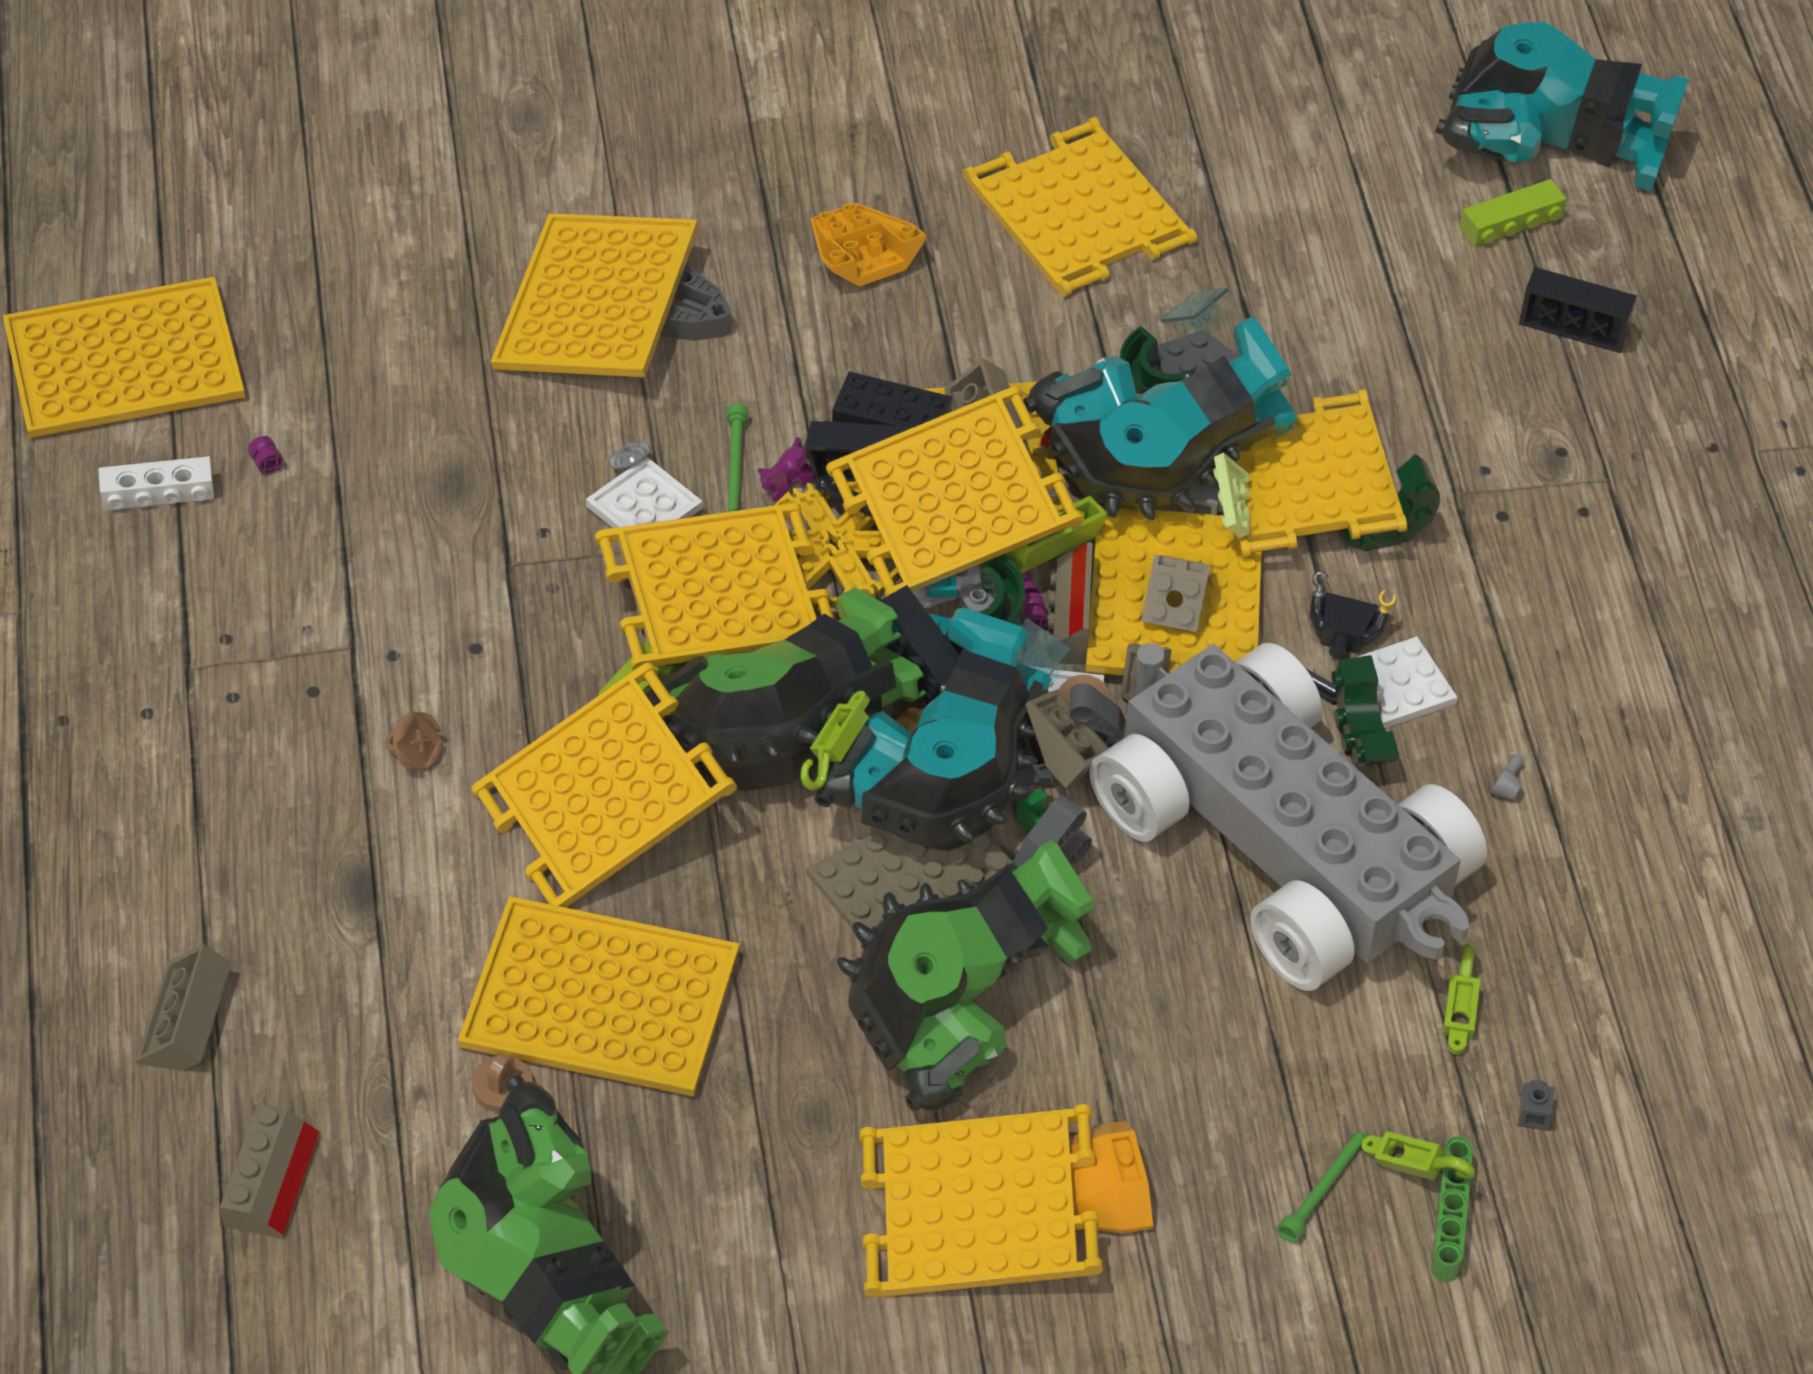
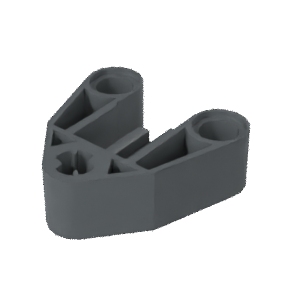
M685 266L674 296L682 302V307L671 304L660 336L697 341L727 335L731 330L730 307L721 290L697 271Z
M1077 684L1070 689V717L1073 720L1091 728L1108 748L1124 738L1126 719L1117 704L1089 684Z
M1065 795L1057 797L1027 835L1013 861L1014 864L1019 868L1029 860L1031 855L1041 845L1052 840L1058 844L1072 866L1088 852L1092 844V839L1079 830L1086 820L1087 812Z

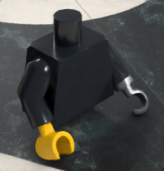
M1324 571L1315 572L1312 577V583L1316 587V591H1312L1309 618L1315 632L1321 635L1320 643L1330 647L1329 654L1337 659L1343 658L1346 651L1355 654L1359 653L1363 645L1368 646L1382 636L1390 616L1388 611L1397 604L1395 594L1390 603H1384L1386 590L1382 591L1379 595V601L1382 606L1378 610L1379 605L1323 592L1324 585L1317 584L1315 578L1319 574H1323L1328 578V574Z

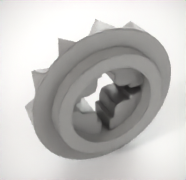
M637 440L634 443L629 442L627 445L621 446L619 450L614 451L613 455L609 458L610 465L613 469H627L635 466L647 457L651 448L647 441Z

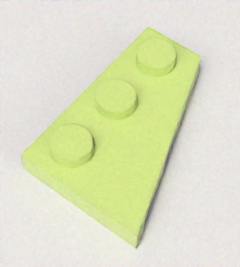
M1219 454L1214 457L1216 466L1214 468V475L1220 488L1218 498L1224 511L1222 521L1228 531H1232L1241 538L1250 534V511L1245 503V500L1250 499V491L1245 489V483L1250 481V474L1226 454Z

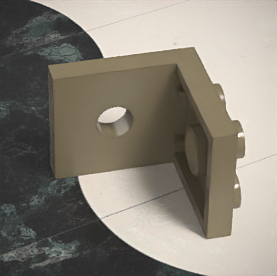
M1154 555L1141 621L1198 632L1208 577H1212L1214 565L1164 555ZM1176 590L1182 594L1183 602L1180 606L1172 607L1168 604L1167 596L1171 591Z

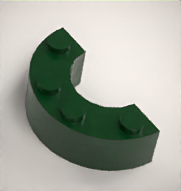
M1142 326L1135 329L1126 338L1120 350V358L1130 365L1136 394H1144L1158 384L1178 382L1185 375L1192 372L1189 369L1181 373L1167 374L1154 369L1153 367L1159 363L1157 339Z
M1414 454L1396 470L1402 484V488L1397 495L1403 514L1406 517L1407 531H1385L1361 535L1359 539L1352 540L1349 529H1342L1350 547L1371 551L1373 549L1393 546L1401 542H1408L1414 538L1415 534L1433 521L1440 505V494L1424 459Z
M1004 554L984 562L980 569L982 589L994 597V601L988 608L979 613L1023 627L1027 614L1024 579L1020 570ZM947 630V632H946V634H945V636H946L947 639H948V630ZM948 639L959 655L961 654L962 649L965 650L961 646L957 645L956 643Z
M1372 655L1340 659L1337 663V670L1332 672V682L1334 688H1336L1338 709L1334 710V719L1336 725L1341 726L1342 749L1344 752H1349L1353 762L1358 767L1396 762L1400 757L1393 731L1385 730L1380 717L1377 698L1379 680Z

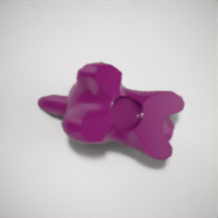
M800 437L795 438L792 447L782 454L772 468L758 469L762 487L765 490H773L771 495L773 501L778 502L789 491L793 483L798 482L805 487L807 483H812V479L815 478L814 473L811 472L810 465L807 463L808 458L805 448H801L802 442Z

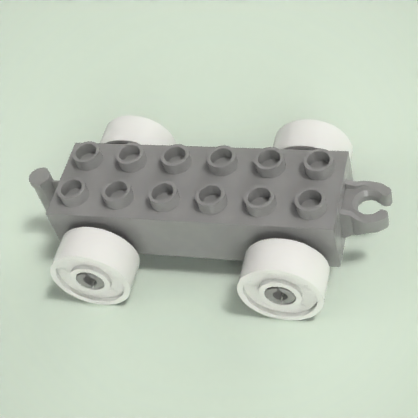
M1149 643L1142 645L1138 649L1134 698L1128 701L1125 735L1122 740L1092 760L1089 773L1094 793L1100 805L1115 825L1128 836L1142 842L1151 841L1184 818L1189 811L1190 804L1275 880L1281 888L1253 908L1250 922L1260 951L1272 968L1283 979L1299 989L1312 991L1347 967L1352 962L1354 953L1368 964L1398 941L1423 957L1439 959L1442 957L1445 942L1441 937L1430 936L1424 931L1422 924L1428 919H1441L1449 926L1451 935L1455 940L1463 941L1466 939L1469 928L1467 914L1452 899L1455 886L1485 864L1487 844L1476 818L1457 796L1441 786L1426 784L1398 804L1394 802L1311 729L1318 724L1322 715L1319 692L1313 679L1301 662L1279 645L1263 643L1234 662L1213 643L1169 674L1163 670L1165 651L1162 647Z

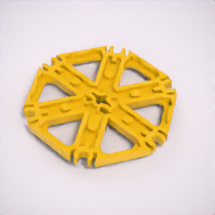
M848 482L851 490L861 494L856 482ZM811 483L806 484L807 492L800 493L797 488H793L794 497L788 491L775 505L798 503L801 506L803 512L801 518L808 528L806 530L808 539L812 541L814 546V552L808 556L796 554L797 557H800L798 563L807 591L831 568L844 593L855 587L875 599L876 592L881 598L885 592L881 581L871 579L860 558H867L866 556L869 551L885 545L879 531H868L875 524L874 519L858 511L854 514H847L845 512L837 520L826 502L828 498H831L829 494L819 493L813 488ZM788 530L791 541H796L797 538L794 530ZM830 539L832 540V542L838 545V550L835 546L830 544ZM895 567L890 572L894 584L901 578ZM830 597V607L837 608L838 597ZM812 604L813 608H819V606Z

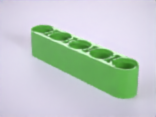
M1461 1136L1450 1138L1445 1145V1156L1458 1155L1460 1156L1459 1158L1472 1165L1473 1146L1471 1142ZM1442 1168L1440 1172L1431 1263L1432 1274L1443 1282H1450L1458 1276L1464 1253L1470 1179L1456 1176L1455 1172L1457 1169ZM1443 1260H1448L1452 1263H1446Z

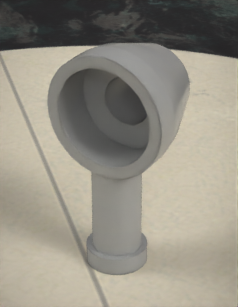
M1513 754L1510 757L1508 765L1490 793L1501 798L1511 800L1515 798L1523 785L1515 776L1518 769L1524 764L1522 756Z

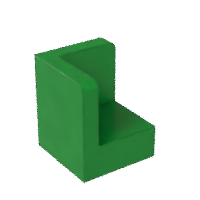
M1039 789L1017 802L1016 820L1028 833H1030L1046 812L1047 795Z

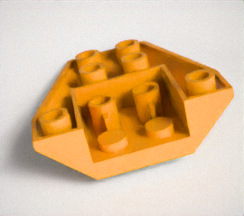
M848 203L843 205L842 208L820 213L819 216L810 218L821 262L833 273L859 287L907 270L926 240V234L914 224L859 203Z
M1126 1121L1091 1127V1149L1095 1152V1164L1089 1167L1072 1168L1075 1215H1081L1085 1211H1096L1099 1213L1100 1225L1097 1227V1231L1123 1234L1153 1229L1149 1183L1134 1129ZM1078 1134L1070 1137L1071 1154L1079 1151Z

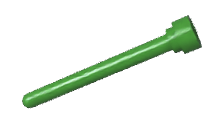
M732 404L727 408L726 419L731 426L728 490L729 512L738 511L742 427L748 422V408L742 404Z
M1358 1131L1353 1135L1296 1213L1284 1217L1279 1223L1277 1232L1284 1240L1296 1243L1304 1234L1305 1220L1361 1147L1362 1141L1366 1138L1363 1132Z

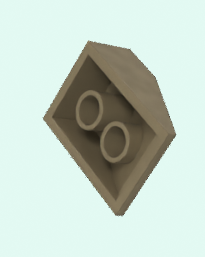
M1057 689L1030 700L1026 704V708L1046 767L1052 772L1054 779L1067 788L1090 777L1089 772L1092 760L1109 749L1108 746L1091 728L1070 717V704Z

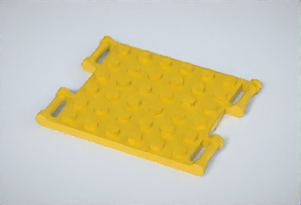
M1096 117L1087 119L1086 123L1060 133L1057 131L1050 134V142L1055 149L1020 164H1016L1011 153L1007 151L1000 154L999 158L974 168L969 166L962 170L963 177L968 185L1062 297L1071 295L1072 291L1099 280L1102 282L1109 279L1110 274L1106 265L1140 251H1143L1153 261L1160 258V254L1185 244H1194L1198 240L1194 229L1187 227L1102 129ZM1090 132L1092 134L1077 141H1074L1072 143H1065L1066 141H1069ZM1001 167L1005 168V170H1002L985 178H978L981 175H984Z
M1013 386L834 460L826 466L829 476L833 477L844 500L843 507L846 513L854 514L861 507L867 505L885 545L869 551L866 557L869 563L875 567L885 589V597L906 585L912 592L1062 529L1076 527L1084 522L1081 511L1076 509L1065 487L1066 480L1063 474L1055 473L1041 479L1022 441L1038 437L1041 430L1038 424L1033 422L1022 400L1023 393L1019 386ZM1010 402L1013 404L1023 425L1022 427L1016 429L1005 403ZM850 468L861 494L853 495L843 474L846 469ZM1047 490H1055L1066 512L1065 515L1059 516ZM891 556L902 579L900 584H894L884 562V559Z
M1366 389L1357 390V393L1322 399L1321 396L1312 397L1314 412L1296 415L1297 421L1292 423L1294 429L1285 434L1272 432V435L1253 443L1249 450L1239 452L1240 460L1234 462L1250 474V481L1245 483V489L1250 491V499L1245 500L1250 511V534L1241 538L1236 535L1242 557L1251 556V553L1285 547H1288L1289 550L1297 549L1296 536L1346 528L1349 529L1352 540L1359 539L1361 535L1385 531H1407L1406 517L1400 505L1370 408ZM1359 404V405H1355V406H1351V407H1344V408H1338V409H1329V410H1325V411H1324V409H1328V408H1334V407H1340V406H1346V405Z
M789 503L603 529L596 532L594 537L596 544L601 548L605 561L607 581L609 583H618L622 579L629 578L639 611L638 616L626 617L620 621L621 631L626 634L632 655L631 665L633 671L647 662L652 663L655 667L689 662L693 658L702 655L705 659H708L709 655L714 654L730 655L753 652L769 644L786 639L816 620L812 604L819 606L821 615L825 613L834 619L829 604L831 598L828 590L807 591L796 554L808 556L814 552L813 543L808 539L801 518L803 512L800 504ZM786 517L791 520L797 538L796 541H791L784 519ZM618 541L625 565L617 566L611 546L612 542ZM637 629H644L651 653L643 654L636 632Z
M650 662L644 663L471 787L475 798L482 801L493 818L494 827L499 833L509 831L513 823L518 820L541 857L528 865L524 872L530 881H534L550 905L567 908L721 797L729 796L737 789V784L731 777H727L713 757V750L708 743H701L686 753L662 718L675 711L679 702L676 697L669 694L657 677L655 667ZM642 681H647L661 701L656 706L651 704L638 685ZM702 761L716 780L717 784L712 788L708 786L694 764ZM494 786L510 808L505 813L501 811L490 794V789ZM548 868L564 890V893L559 896L556 895L543 875L544 871Z
M1080 1104L1072 1109L875 1129L873 1127L860 1129L859 1141L863 1143L861 1187L864 1189L885 1188L887 1235L880 1236L870 1233L862 1237L863 1249L866 1250L867 1281L864 1283V1295L876 1298L1092 1276L1102 1273L1103 1261L1099 1258L1097 1227L1100 1225L1099 1213L1096 1211H1085L1081 1215H1075L1072 1168L1089 1167L1095 1164V1152L1091 1149V1106ZM1069 1123H1077L1079 1151L1071 1154ZM884 1143L885 1173L883 1174L876 1173L875 1144ZM1084 1229L1086 1259L1083 1262H1078L1076 1230ZM887 1250L888 1282L879 1281L878 1251Z

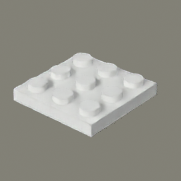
M646 457L643 461L630 467L586 498V507L612 528L689 518L703 509V501Z
M1417 636L1361 655H1372L1379 680L1377 686L1378 707L1385 729L1456 704L1458 697Z

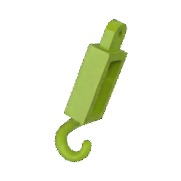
M864 691L856 692L847 704H838L810 747L811 751L818 758L819 764L816 780L811 781L809 769L813 765V761L808 759L803 763L800 774L801 782L808 790L816 791L824 786L830 762L842 761L869 718L864 710L870 699Z
M1471 944L1464 945L1459 975L1451 974L1448 983L1442 1035L1448 1036L1447 1048L1449 1052L1455 1055L1462 1054L1465 1051L1467 1039L1472 1040L1475 1030L1480 979L1472 978L1475 948ZM1457 1013L1464 1014L1468 1018V1024L1452 1022L1451 1018Z
M1389 1131L1385 1132L1383 1138L1370 1135L1362 1141V1149L1366 1154L1373 1156L1380 1166L1434 1181L1438 1171L1442 1168L1457 1169L1455 1172L1456 1176L1464 1179H1472L1476 1175L1475 1168L1470 1163L1456 1156H1445L1446 1152L1436 1143ZM1396 1147L1405 1149L1404 1154L1400 1158L1392 1157Z

